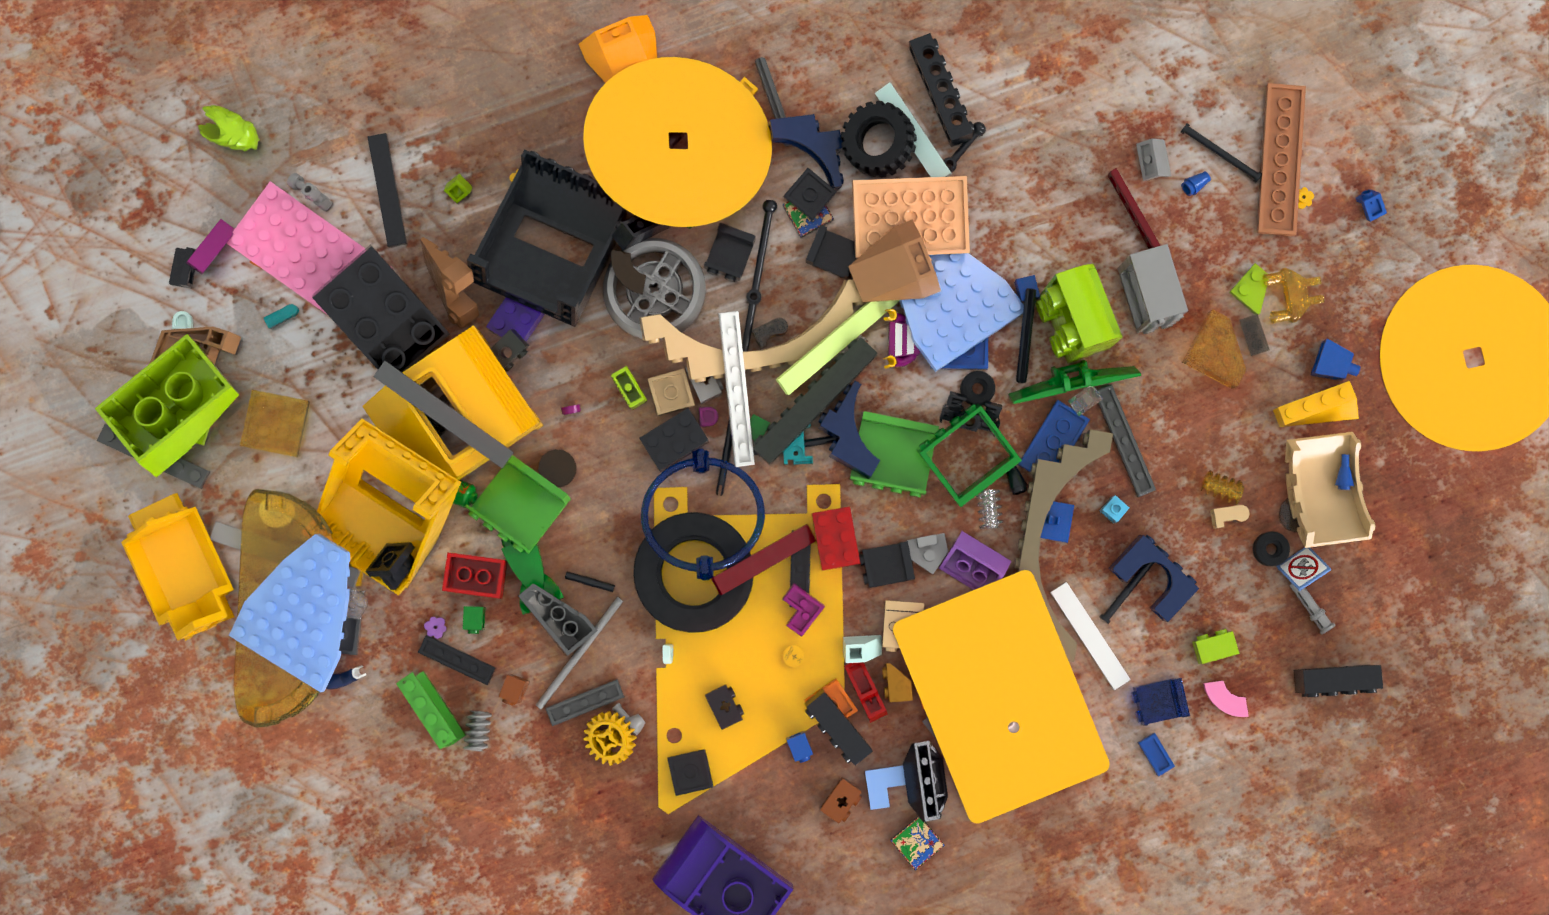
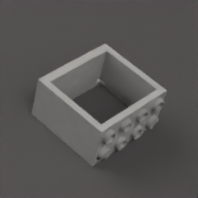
M1168 244L1130 254L1117 269L1137 333L1149 334L1158 329V327L1162 329L1172 327L1173 324L1184 318L1183 315L1188 312V308Z

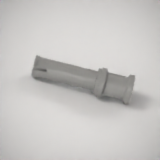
M1292 583L1289 585L1309 612L1310 620L1314 621L1320 629L1321 635L1335 626L1326 616V611L1323 608L1320 609L1306 588L1298 591Z

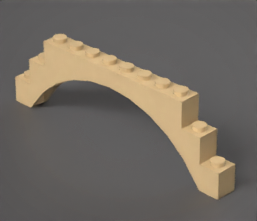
M848 279L843 281L832 304L814 324L800 335L783 344L763 350L743 351L745 370L751 369V372L762 370V366L769 365V368L781 367L780 363L788 362V365L796 363L854 314L852 303H854V306L865 304L860 298L854 280ZM661 314L639 317L643 341L648 340L649 344L660 342V338H662L666 360L677 363L682 362L685 357L689 379H694L695 382L706 381V377L713 376L714 379L725 377L722 350L699 343L681 333Z

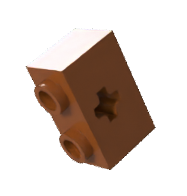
M508 674L498 697L503 698V703L511 706L521 703L530 681L513 674Z
M841 777L820 807V811L838 824L841 821L845 822L851 814L849 812L851 806H856L861 800V790ZM845 796L847 804L838 806L839 802L837 799H842Z

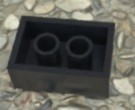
M689 408L639 438L660 472L709 443L708 438Z

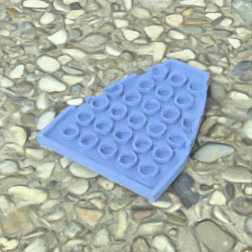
M969 253L929 255L932 259L931 262L941 291L921 299L899 300L906 315L905 320L907 325H909L912 341L935 372L1023 315L1024 304L1006 280Z
M320 534L313 535L287 556L247 598L229 636L317 691L324 692L341 658V651H339L340 641L344 638L342 627L343 621H346L350 589H347V577H350V552Z

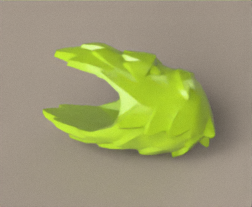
M211 105L202 108L206 112L205 115L216 123L198 125L200 134L210 142L234 150H243L244 152L251 148L257 150L260 139L252 122L245 121L239 114L221 106Z

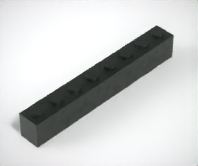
M862 337L858 341L854 339L847 346L849 350L845 354L841 352L834 359L836 363L831 368L828 366L822 371L820 380L818 382L814 380L807 387L809 391L805 395L801 393L794 400L795 405L791 409L787 407L780 415L782 418L777 423L774 421L767 428L769 432L764 437L760 435L753 442L755 444L753 450L769 465L786 450L877 356L878 353Z

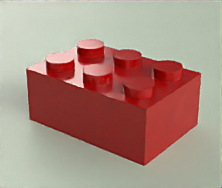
M850 506L812 513L821 570L825 571L859 565L860 559Z
M447 552L442 591L503 599L508 562L501 559Z

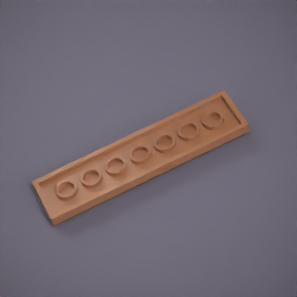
M1273 83L1266 85L1261 161L1262 175L1260 177L1257 233L1284 236H1296L1306 86Z

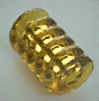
M1211 470L1206 473L1201 486V491L1204 488L1206 489V495L1213 491V497H1216L1220 493V500L1228 496V502L1230 503L1235 498V505H1238L1244 492V485L1241 480L1235 483L1234 478L1228 480L1226 475L1221 478L1220 473H1216L1213 476V471Z

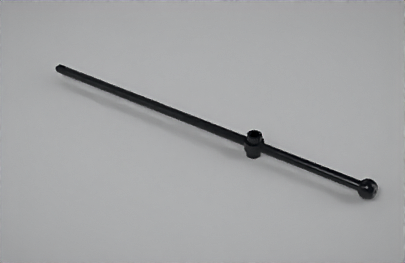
M765 200L762 205L765 215L752 289L746 295L749 306L742 340L743 351L749 350L756 305L761 302V293L759 292L772 214L777 210V203L773 200ZM756 295L757 299L752 300L751 296ZM730 418L728 420L716 488L717 496L720 485L722 486L721 496L724 493L732 447Z

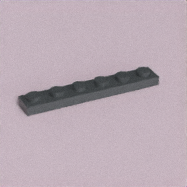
M104 424L97 441L133 457L111 428ZM182 458L178 459L164 471L200 489L203 488L210 474V471Z

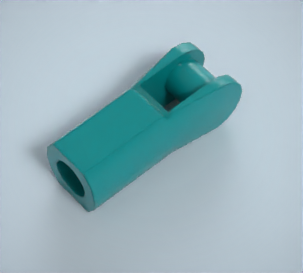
M289 304L263 319L268 328L271 329L296 316L299 313V308L294 304Z

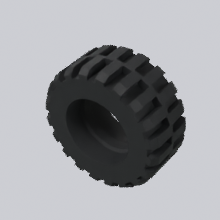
M876 101V104L867 102L866 107L863 108L861 105L857 107L855 114L851 112L848 116L850 118L849 122H844L843 125L845 132H841V139L843 140L841 147L845 151L844 155L850 163L860 172L871 177L878 175L883 178L888 173L890 175L896 174L898 168L904 169L906 167L904 163L906 161L910 162L912 159L910 154L915 152L916 146L914 142L917 141L914 125L910 122L907 115L900 108L895 107L889 102L885 104L883 101ZM877 124H889L895 132L892 146L881 155L871 156L867 154L863 148V141L868 130Z

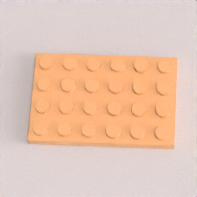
M967 176L852 181L855 258H859L892 228L912 219L929 255L970 253Z

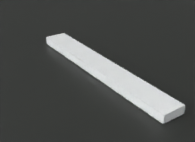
M739 312L718 313L735 467L755 465Z

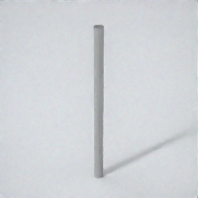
M619 597L614 600L595 625L598 631L580 645L536 703L538 708L542 710L623 603V600Z

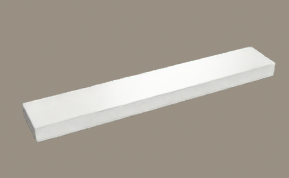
M1065 582L1051 591L1050 594L1113 690L1131 680L1068 583Z

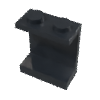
M719 223L718 233L707 262L704 263V268L707 269L706 272L712 275H724V278L728 281H740L756 236Z
M820 225L806 258V263L848 280L851 275L848 266L856 260L855 241L827 231V227Z
M908 541L861 550L862 554L859 555L860 565L865 567L866 572L862 574L864 585L868 584L869 588L915 579Z

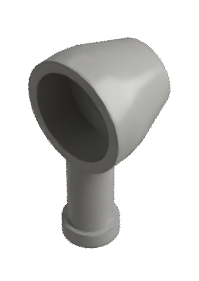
M620 703L612 708L613 711L618 712L620 718L625 716L624 723L631 722L628 728L635 729L632 732L635 736L641 732L645 721L639 714L630 717L621 707Z

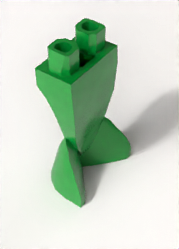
M501 539L502 552L512 571L522 583L520 594L529 586L535 584L559 600L564 598L557 584L544 574L538 543L527 554L525 551L520 553L513 548L512 545L514 543L511 541L505 542ZM520 599V608L523 615L531 613Z

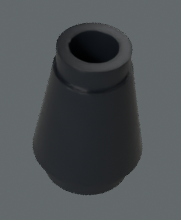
M1014 466L1006 474L1009 491L1013 495H1019L1027 491L1026 486L1028 484L1017 469V466Z

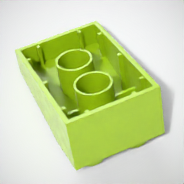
M186 334L99 404L95 410L135 460L155 477H158L191 449L239 394L199 345Z

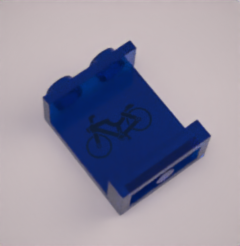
M1173 678L1133 687L1134 692H1131L1133 703L1137 704L1138 711L1135 713L1138 723L1141 722V725L1147 726L1150 723L1190 716L1182 678Z

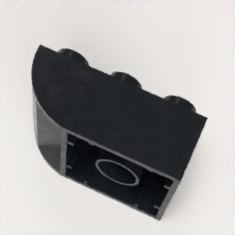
M371 244L312 295L317 304L377 369L386 361L400 372H404L419 362L450 335L440 321Z

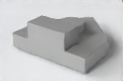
M945 533L906 540L908 541L911 560L933 575L948 553Z

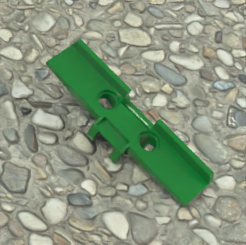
M1080 360L1078 364L1060 368L1053 366L1051 367L1052 377L1047 381L1031 385L1008 395L1012 403L1017 404L1066 393L1071 390L1141 376V372L1135 366L1097 370L1088 369L1087 361ZM1079 371L1077 377L1069 378L1067 376L1068 373Z

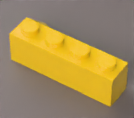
M1350 381L1273 409L1279 427L1359 419L1357 398Z

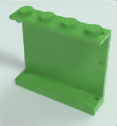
M864 411L859 436L866 448L880 462L870 479L851 470L850 480L853 481L854 485L864 486L866 483L871 484L874 489L883 490V487L891 488L890 492L902 494V491L910 492L909 496L921 498V495L926 494L930 468L917 450L922 442L927 439L930 441L935 437L934 434L939 430V426ZM934 447L927 452V455L930 457L931 460L933 456Z
M512 455L504 468H501L473 506L470 507L466 504L465 507L469 510L468 515L474 520L481 519L484 522L482 525L491 532L493 529L498 532L497 536L503 541L507 542L509 540L514 543L512 547L518 552L525 551L529 554L571 498L567 493Z
M424 671L416 676L412 672L396 683L439 749L450 747L466 736L464 730Z

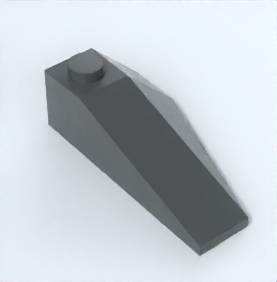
M532 584L518 595L566 656L570 655L598 631L585 615L535 584Z

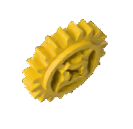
M610 711L605 714L601 712L598 716L591 718L592 721L586 724L589 728L584 730L588 736L583 738V740L589 741V744L585 746L592 749L589 754L595 753L596 761L602 758V764L608 761L610 766L614 763L618 765L622 760L628 759V756L633 753L632 749L636 746L632 741L637 738L631 735L635 729L628 728L631 722L624 723L625 716L619 719L618 712L612 715ZM601 725H609L607 729L599 730ZM621 746L620 751H611L613 747Z

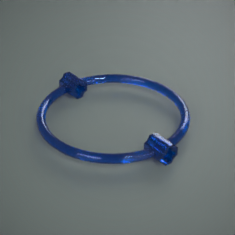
M704 449L692 451V459L678 462L659 474L649 486L641 507L643 533L652 549L671 565L697 572V579L701 580L711 579L714 577V571L726 568L746 556L757 543L765 521L764 501L759 488L752 478L732 463L717 458H709V451ZM709 465L729 470L748 485L756 501L757 521L749 541L733 556L713 563V557L709 556L696 558V564L671 556L657 543L649 525V506L657 488L670 475L687 467L693 466V472L698 474L709 471Z

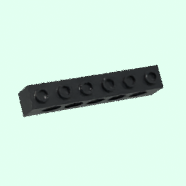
M929 33L910 40L909 50L948 142L953 147L972 140L975 129L972 122L967 120V110L965 105H961L959 101L960 94L958 89L952 85L953 77L951 72L946 71L945 58L937 50L939 49L938 42ZM930 54V55H932L933 57L930 58V59H927V58L924 57V55ZM936 70L940 72V74L932 75L931 72ZM945 87L947 90L940 92L938 88ZM950 103L953 104L954 107L949 109L946 108L945 105ZM959 120L961 124L954 125L952 121Z

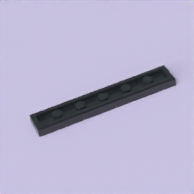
M386 133L367 136L387 246L390 248L407 244L388 136Z

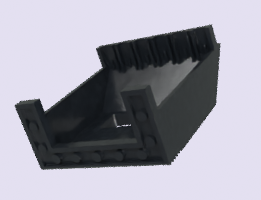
M524 149L521 155V166L475 255L470 253L467 259L468 267L473 272V283L576 327L611 256V251L614 250L617 243L612 237V234L616 231L615 227L621 221H625L628 211L613 201L590 175H582L575 172L569 166L564 167L553 159H545L535 151L529 152ZM524 217H529L593 245L584 266L577 265L515 238L514 236Z

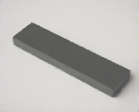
M617 679L545 709L552 726L625 696Z

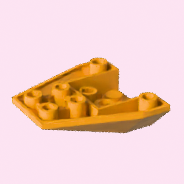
M648 15L627 17L594 31L578 44L586 63L605 83L618 72L631 65L657 58L655 31Z

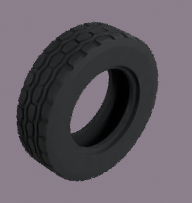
M698 512L674 515L651 529L638 548L633 573L638 597L649 614L667 627L688 633L717 629L732 620L747 602L753 586V578L727 593L723 595L718 594L713 600L696 606L682 604L669 595L662 581V566L668 553L675 546L683 542L698 540L711 544L722 554L727 569L751 556L746 542L734 527L716 516Z

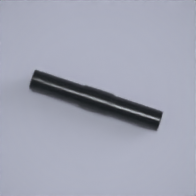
M568 571L565 575V579L613 592L615 588L613 584Z

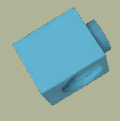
M1114 495L1099 511L1114 524L1121 519L1130 507Z

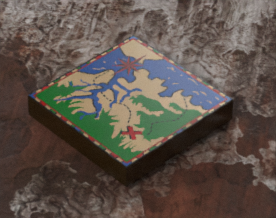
M786 202L782 205L800 238L819 229L820 225L824 226L834 221L827 206L811 221L791 203Z
M919 816L890 839L915 871L945 846L928 824L922 822Z

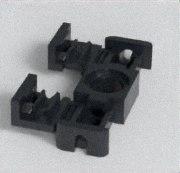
M950 391L947 404H944L942 407L939 421L942 423V420L951 421L957 416H963L966 413V409H963L962 403L966 401L967 395ZM985 401V412L999 429V415L1002 405ZM978 413L974 416L976 420L974 424L968 425L964 423L959 427L977 432L978 429L991 432Z

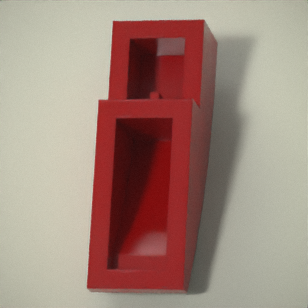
M864 662L845 665L844 668L870 723L888 715Z

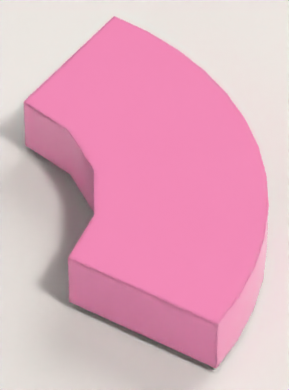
M1224 681L1203 683L1209 700L1218 709L1232 716L1248 717L1246 697H1237L1227 690Z

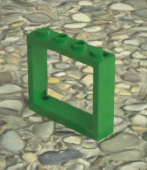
M979 404L969 406L963 416H957L952 419L950 426L946 429H939L934 434L935 437L930 441L927 439L922 442L917 450L960 507L1022 461ZM978 413L1009 456L960 494H957L927 455V452Z

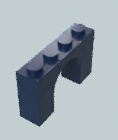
M1138 535L1108 569L1122 582H1127L1144 564L1150 562L1159 564L1166 572L1167 586L1163 594L1151 605L1150 609L1162 621L1169 622L1199 589L1195 585L1197 582L1190 575L1186 576L1182 572L1183 568L1174 561L1172 563L1168 559L1169 554L1162 548L1158 549L1154 545L1155 541L1150 536Z

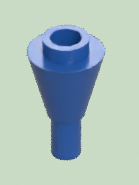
M1342 454L1341 467L1335 485L1340 490H1350V486H1354L1349 467L1350 455Z

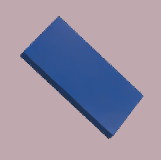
M1056 400L1018 466L1030 472L1032 463H1035L1037 459L1059 463V460L1056 459L1058 448H1061L1064 444L1075 446L1090 419L1061 401Z

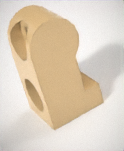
M1236 505L1210 510L1213 529L1224 527V522L1246 521L1250 515L1249 509L1244 505Z

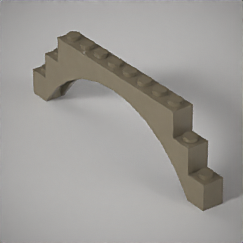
M1091 429L1084 433L1082 444L1085 445V448L1066 444L1058 448L1056 459L1059 460V463L1037 459L1035 463H1032L1030 474H1033V480L1029 482L1027 493H1030V497L1024 506V512H1027L1026 520H1022L1021 523L1023 537L1022 539L1019 538L1017 550H1020L1019 558L1016 557L1014 569H1017V572L1028 570L1034 575L1065 654L1070 662L1075 660L1077 642L1059 623L1048 603L1041 582L1039 548L1044 522L1056 496L1066 483L1087 464L1110 453L1113 433Z

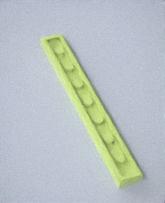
M899 300L875 301L864 304L776 379L785 394L790 395L887 312L885 311L886 309H891Z

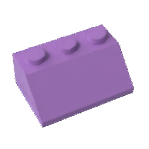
M961 531L939 566V569L975 590L1002 579L1011 561Z

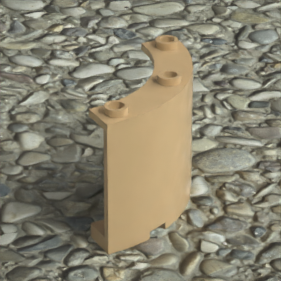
M1353 432L1290 439L1286 442L1285 462L1289 463V473L1285 474L1292 517L1293 519L1297 518L1299 524L1297 532L1305 548L1372 539L1375 522L1371 519L1362 494L1363 484L1360 481L1359 450H1361V442ZM1342 454L1350 455L1349 467L1354 486H1350V490H1340L1335 485L1341 467Z

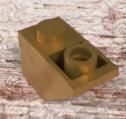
M885 663L886 667L882 668L883 679H887V687H884L885 699L888 698V702L913 701L911 680L891 663Z

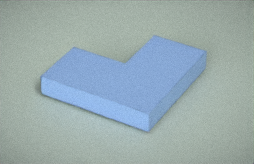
M903 765L865 771L870 810L890 807L887 788L906 785Z

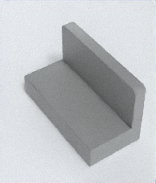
M1149 139L1136 144L1143 181L1171 176L1165 140Z

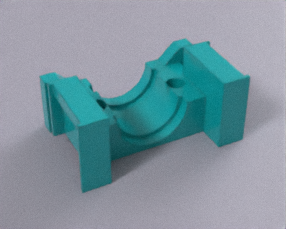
M804 431L783 452L784 465H788V460H793L794 466L799 464L813 465V456H805Z

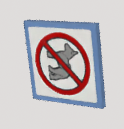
M1304 547L1286 559L1285 562L1276 566L1298 591H1301L1331 571V568L1310 547Z

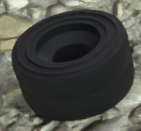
M973 371L962 380L960 393L967 395L966 403L982 406L985 404V401H990L993 398L995 382L986 372ZM976 383L983 386V392L980 394H976L972 390L973 385Z
M1274 531L1259 535L1253 544L1254 557L1264 566L1280 565L1286 561L1290 553V545L1286 537ZM1270 543L1276 546V552L1273 555L1266 551V547Z

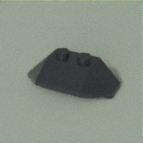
M930 741L912 743L903 762L908 803L922 822L941 819V813L948 798L943 757L932 746Z

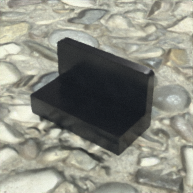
M186 247V249H175L169 279L170 285L192 289L195 269L186 262L196 249Z

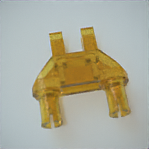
M1282 268L1279 272L1263 275V280L1271 279L1264 281L1265 286L1279 283L1283 285L1286 310L1270 312V317L1278 316V318L1270 319L1272 324L1284 321L1295 323L1302 317L1310 305L1325 302L1324 295L1309 297L1307 287L1322 284L1320 276L1306 279L1288 268Z

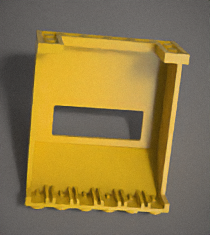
M474 325L402 372L419 385L433 377L456 412L507 448L533 430H538L544 426L510 379L482 333ZM386 385L362 406L378 429L458 480L490 460L470 445L457 454L452 455L424 412Z
M362 418L330 450L328 456L333 458L334 462L315 517L303 529L302 533L309 538L315 534H320L350 552L349 564L368 575L365 572L387 543L411 542L415 547L411 553L415 559L412 568L396 590H391L399 596L405 588H408L436 544L461 481ZM364 470L413 501L415 504L412 510L423 516L425 520L363 481L361 478ZM379 576L371 577L390 590Z

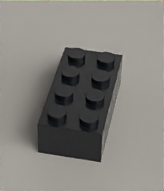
M1381 665L1293 670L1295 693H1301L1302 697H1319L1318 693H1321V696H1337L1338 692L1340 694L1352 695L1358 694L1357 690L1360 693H1377V689H1383Z

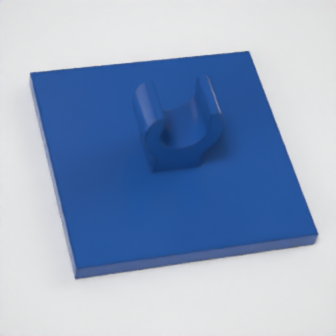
M1053 502L1046 516L1040 538L1068 543L1074 505Z

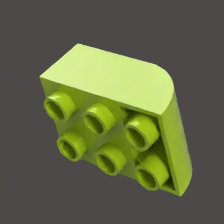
M1094 264L1082 265L1055 274L1041 292V300L1035 302L1042 322L1045 323L1050 320L1052 322L1055 335L1049 337L1056 358L1065 356L1068 364L1108 350L1123 338Z

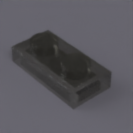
M1258 314L1239 320L1251 356L1270 351Z

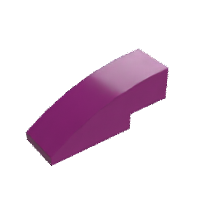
M220 219L186 263L203 274L232 237L234 228Z

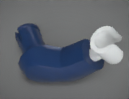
M361 665L342 673L332 674L326 689L342 688L366 676V673L360 674L359 669L363 666Z

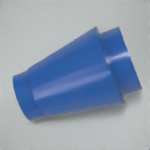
M1204 171L1203 173L1186 178L1181 184L1182 189L1188 196L1196 195L1211 181V177Z

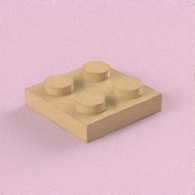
M684 368L648 378L658 416L695 406Z

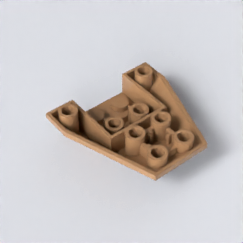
M913 219L892 228L848 266L862 302L921 299L941 291L931 259Z

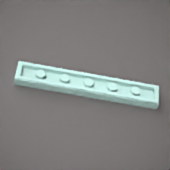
M889 82L875 93L876 96L885 104L889 102L895 107L900 108L910 119L915 128L914 133L917 135V141L914 142L916 146L914 153L930 177H949L952 174L896 89Z

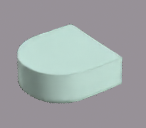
M179 311L173 316L172 329L193 328V318L189 313Z
M664 644L663 663L671 664L673 662V644Z

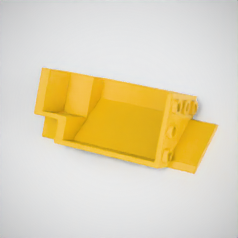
M175 493L128 516L135 531L128 533L127 538L121 543L159 626L170 623L177 641L181 639L186 641L197 633L205 632L217 626L218 623L234 618V614L225 597L234 589L196 507L190 509L184 507L178 493Z

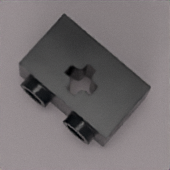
M725 684L705 694L721 730L743 720V709L740 704H735L733 698L736 695L731 686L727 687ZM724 700L726 703L730 702L731 706L729 707L730 711L726 712L725 709L721 710L720 708L723 705L722 701Z

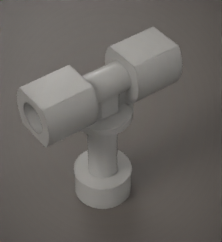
M293 173L289 176L287 185L294 190L300 189L305 198L313 201L321 210L327 211L333 204L313 184H305L304 178L299 174Z

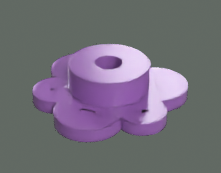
M431 617L430 621L424 624L427 635L430 637L434 636L437 639L441 638L443 632L447 630L446 626H444L445 620L441 617Z

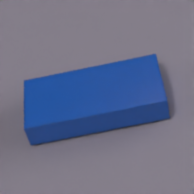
M1155 733L1137 742L1157 776L1175 767Z

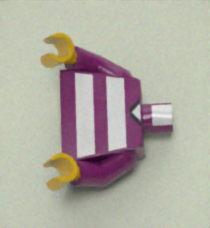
M886 309L885 311L889 313V317H884L883 319L890 322L888 356L883 358V360H888L889 365L884 366V368L905 367L915 361L920 351L912 341V334L905 320L906 316L896 313L894 309Z

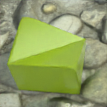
M458 174L445 185L443 191L458 203L470 194L472 186Z

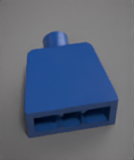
M1325 339L1321 342L1310 375L1342 381L1346 378L1347 373L1357 377L1361 366L1351 363L1354 356L1351 351L1329 339Z

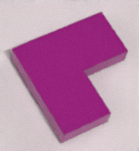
M793 583L782 598V600L797 610L786 626L801 637L825 607L823 603L795 583Z

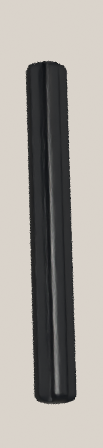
M1027 288L1025 291L1016 375L1018 383L1027 382L1036 290L1032 288Z

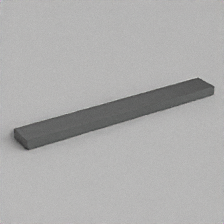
M384 361L373 376L502 469L514 454L513 451L388 362Z

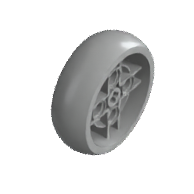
M648 238L624 251L621 250L622 252L631 253V260L647 253H664V256L660 261L645 262L637 267L633 265L639 273L646 275L643 295L634 293L626 288L627 299L632 306L627 315L623 312L617 299L616 286L618 278L613 270L612 262H610L603 281V297L607 311L613 321L625 332L643 339L639 317L656 314L665 316L673 311L680 315V317L670 323L680 332L685 331L700 314L706 295L705 277L696 258L683 246L662 238ZM681 264L686 267L692 280L691 300L682 295V280L677 273ZM662 269L670 271L667 277H661L659 272ZM657 285L659 291H654L653 293H651L652 291L650 287H655ZM668 295H674L676 297V300L673 303H667L665 301ZM642 301L650 303L646 310L639 308Z

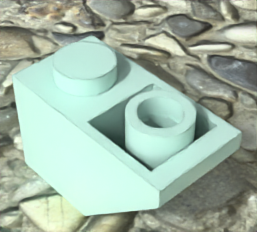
M881 635L843 637V657L846 663L867 662L882 655Z

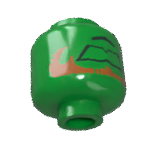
M459 480L461 484L453 504L466 508V504L470 506L476 502L478 494L473 484Z

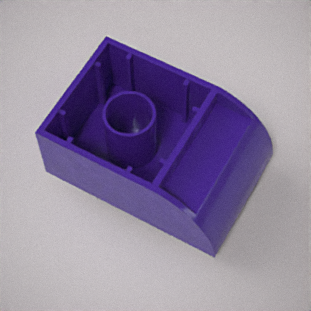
M700 815L695 818L652 878L653 882L669 898L691 915H776L793 891V884Z

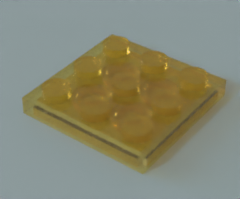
M252 390L240 446L298 457L310 401Z

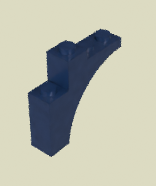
M815 114L769 120L768 127L770 128L772 143L788 144L804 151L819 164L827 177L829 185L833 189L838 191L842 187L844 179L843 174L839 172L840 156L836 155V153H840L842 150L841 143L843 140L841 139L840 130L817 132L819 131V122L815 120Z
M854 381L843 392L846 395L844 400H839L834 410L837 412L835 413L830 409L827 414L823 412L818 421L821 424L818 429L838 440H834L829 448V451H831L830 458L870 479L880 460L866 448L856 428L854 407L861 384Z

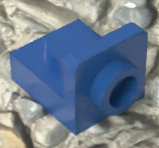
M1368 189L1356 197V201L1362 204L1368 221L1371 222L1387 214L1381 193Z

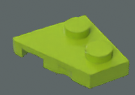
M1255 263L1229 293L1258 316L1261 313L1270 275Z

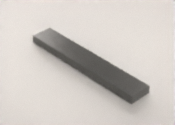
M1112 384L1094 391L1093 393L1110 433H1113L1112 438L1137 498L1155 491L1154 483Z

